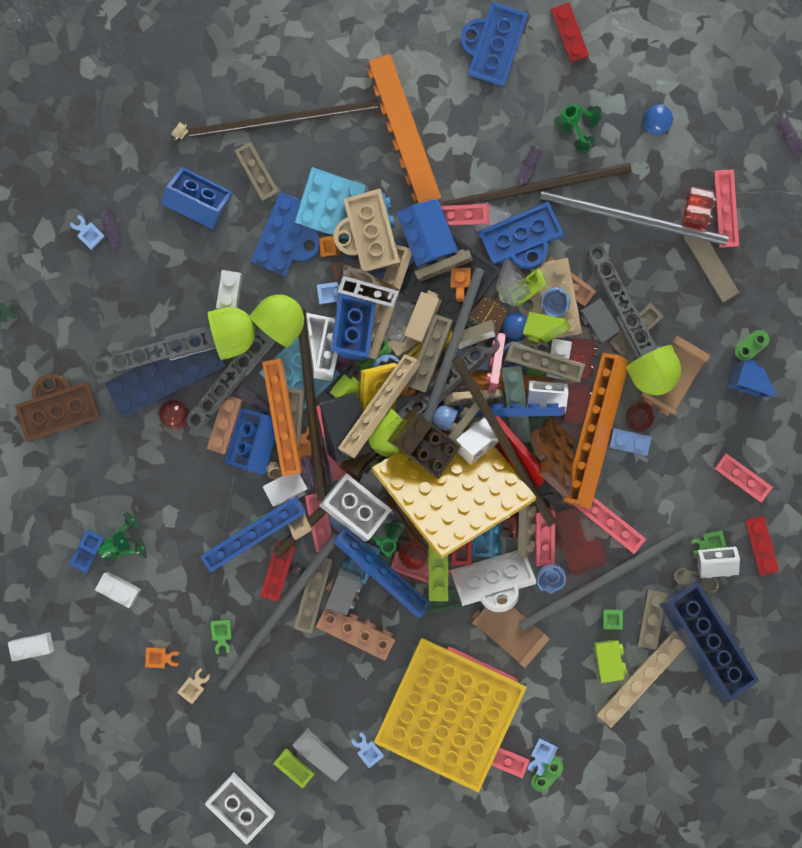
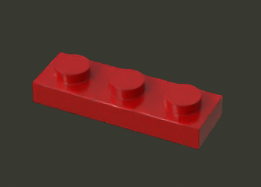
M567 2L551 8V13L570 63L589 57L570 3Z
M764 515L744 520L759 576L778 572L779 569Z
M277 541L275 548L278 547L282 542ZM296 546L289 548L281 557L273 552L260 594L261 597L279 602Z

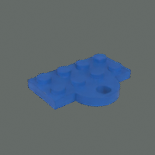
M492 1L486 19H474L465 25L461 33V44L464 51L473 57L468 76L502 87L505 86L528 13ZM468 31H474L476 38L468 40L465 34Z
M280 192L251 258V263L286 277L293 260L303 262L310 260L316 255L320 246L317 231L294 223L301 200ZM313 241L315 248L312 251H306L304 249L305 242Z
M549 201L478 232L492 264L497 266L512 259L514 264L522 269H535L541 266L548 256L547 244L564 237V232ZM532 254L538 256L535 262H530L527 258Z

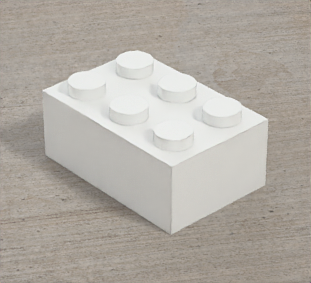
M347 473L341 476L319 505L364 542L371 538L392 510Z
M234 772L205 803L246 845L275 814V811Z

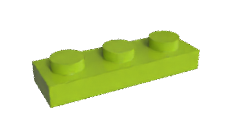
M428 543L429 601H448V555L441 559Z

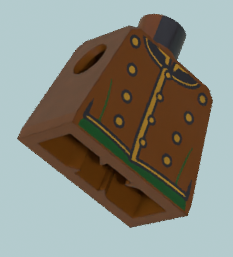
M498 291L493 299L485 296L471 311L467 322L476 326L493 320L495 336L497 337L508 312V309L502 306L508 296L501 291Z

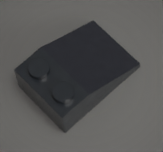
M356 392L319 403L327 454L336 463L353 458L341 452L338 447L362 415V409ZM368 440L365 442V444L358 452L356 457L372 452V448Z

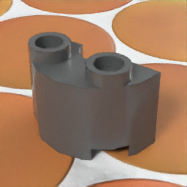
M374 459L370 463L369 472L363 474L359 484L384 503L387 498L385 487L372 472V467L380 462Z

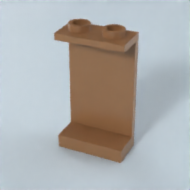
M675 336L670 343L681 365V375L677 385L671 391L662 395H649L641 392L639 395L643 398L642 401L651 407L653 404L660 408L658 411L666 416L676 414L677 411L675 410L703 363L707 362L710 357L709 354L679 336Z
M500 598L497 600V603L502 605L507 603V601ZM484 606L481 610L478 608L471 616L473 618L471 621L473 625H476L524 668L527 667L550 639L535 625L523 631L519 622L526 619V617L514 607L504 612H494Z

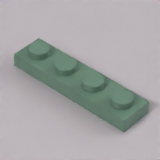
M521 365L503 367L507 407H510V404H521V407H527ZM528 416L508 417L510 430L522 443L531 442Z

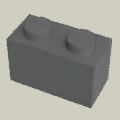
M601 298L580 311L581 316L579 318L585 326H589L591 329L590 335L595 342L598 341L601 344L621 331Z
M339 567L326 598L325 608L344 615L348 614L349 609L353 610L356 602L354 596L356 592L360 593L363 584L360 581L361 574Z

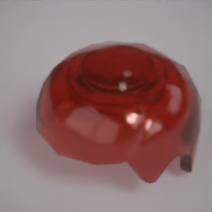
M169 400L160 408L159 419L168 429L181 430L187 425V416L190 412L178 400Z
M637 402L631 405L626 412V422L636 432L646 431L655 420L653 406L647 402Z
M516 512L501 522L503 529L511 532L509 537L515 539L518 538L519 512Z
M416 540L405 542L400 547L398 554L401 564L415 571L426 566L430 555L427 547Z

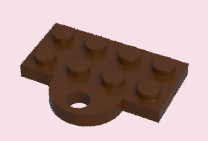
M47 374L40 377L32 389L33 399L15 405L26 442L101 418L88 381L70 387L66 379L55 374ZM47 379H52L54 382V386L50 390L44 387V382Z
M549 418L545 420L544 427H538L531 432V443L536 455L542 461L540 475L566 498L571 495L575 441L570 434L563 430L559 423Z

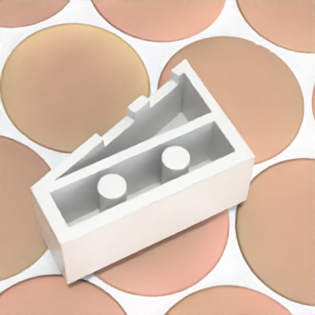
M306 313L313 378L333 381L338 354L330 351L335 318Z

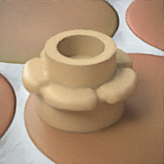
M179 122L172 131L171 135L175 137V140L178 138L182 140L188 132L185 129L186 124L183 125Z
M271 462L268 464L265 472L271 479L280 478L282 473L279 463Z

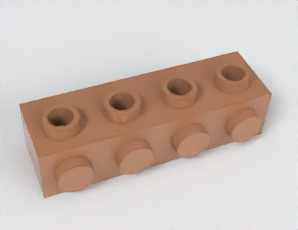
M327 608L324 609L316 625L317 628L384 661L386 660L395 642L392 632L386 629L380 631L375 628V624L367 620L365 623L358 620L359 616L351 612L344 615Z

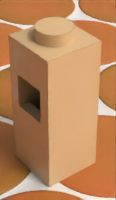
M429 290L427 294L421 292L404 333L405 336L424 343L434 314L437 315L442 300L438 299V294Z

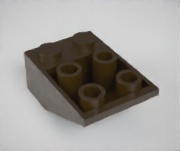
M412 410L408 411L387 440L397 450L436 478L441 476L461 448V446L423 416Z

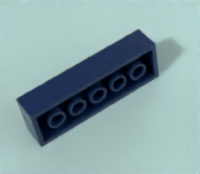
M204 333V334H202V336H203V338H204V345H206V344H208V343H207V341H206V339H205V333ZM199 337L190 340L192 347H197L201 343ZM182 345L172 349V351L179 352L182 349ZM212 349L172 361L168 358L136 367L106 382L105 385L121 417L126 418L226 368L227 365L224 360L220 359L217 349Z
M698 582L686 585L660 603L661 608L720 702H731L760 681Z

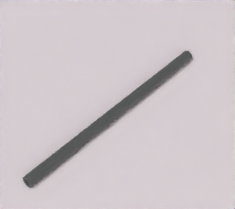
M541 191L539 199L722 245H727L729 238L726 235L546 191Z
M475 268L424 414V418L430 423L433 421L453 363L451 360L455 357L484 274V270L480 268Z
M684 528L519 622L520 627L525 631L688 538L689 533Z
M333 532L218 684L222 689L227 690L336 546L332 542L337 536L336 533Z

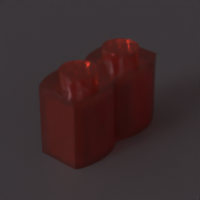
M691 187L687 197L682 225L705 230L707 226L711 225L713 215H710V211L714 209L716 204L714 191Z

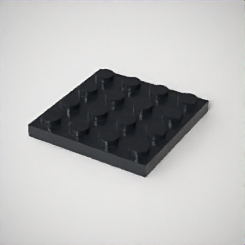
M453 236L458 251L469 250L473 259L472 262L457 268H471V279L475 268L484 270L471 308L472 311L499 276L501 269ZM414 261L405 273L399 292L415 304H417L421 292L427 294L429 290L438 294V299L442 300L437 315L453 320L454 323L451 330L454 331L463 302H457L456 289H451V270L419 282L415 271L419 270L420 266H416Z

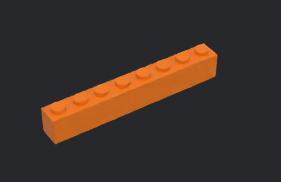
M391 54L370 60L369 67L366 69L369 78H374L376 85L373 86L376 97L380 96L382 103L379 106L382 114L387 115L388 121H386V126L389 133L393 132L395 139L392 140L395 151L399 150L401 157L398 159L401 168H405L408 174L405 175L408 187L412 186L414 191L411 194L414 204L434 199L441 201L440 192Z
M602 353L573 462L571 495L563 499L564 502L587 509H591L627 374L626 367L630 363V361L620 355Z

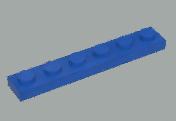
M540 403L528 404V407H521V404H510V407L503 408V404L491 405V410L495 417L560 416L565 414V406L559 407L558 403H547V407H540ZM467 405L455 406V410L458 411L456 417H459V414ZM479 409L478 412L475 414L474 417H484V416H483L481 410Z
M294 496L203 553L200 558L208 570L212 572L305 514L306 510L298 498Z
M345 526L332 542L418 619L422 617L431 603Z

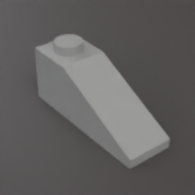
M308 728L292 745L308 761L335 782L349 768Z

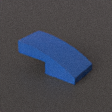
M87 529L69 565L87 574L104 538Z

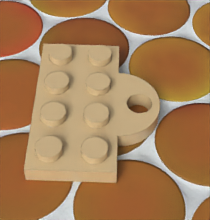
M381 189L343 199L348 218L339 222L334 231V241L338 249L346 255L358 256L361 269L367 273L400 264ZM343 234L349 235V241L346 244L339 242V238Z
M568 258L544 262L537 268L542 271L547 285L529 298L533 302V308L525 310L521 304L519 306L520 313L525 314L527 317L529 312L546 315L541 307L542 296L551 288H562L569 295L571 304L565 315L559 318L565 319L569 323L570 329L556 338L582 334Z

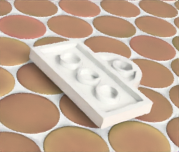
M518 550L451 570L462 606L481 601L487 609L494 612H504L511 609L518 601V589L536 584V579L527 556L525 558L518 556ZM505 598L507 603L501 605L497 603V600Z

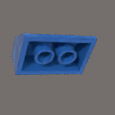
M181 167L167 185L161 204L213 229L220 220L233 192Z
M438 199L414 204L397 212L416 266L425 264L430 266L436 263V260L442 257H449L458 251Z
M338 294L330 351L343 358L363 361L369 357L376 302L346 294Z
M747 360L733 365L727 383L728 387L760 398L775 397L776 394L764 368L759 367L758 362Z
M241 408L224 463L265 475L275 442L272 417Z

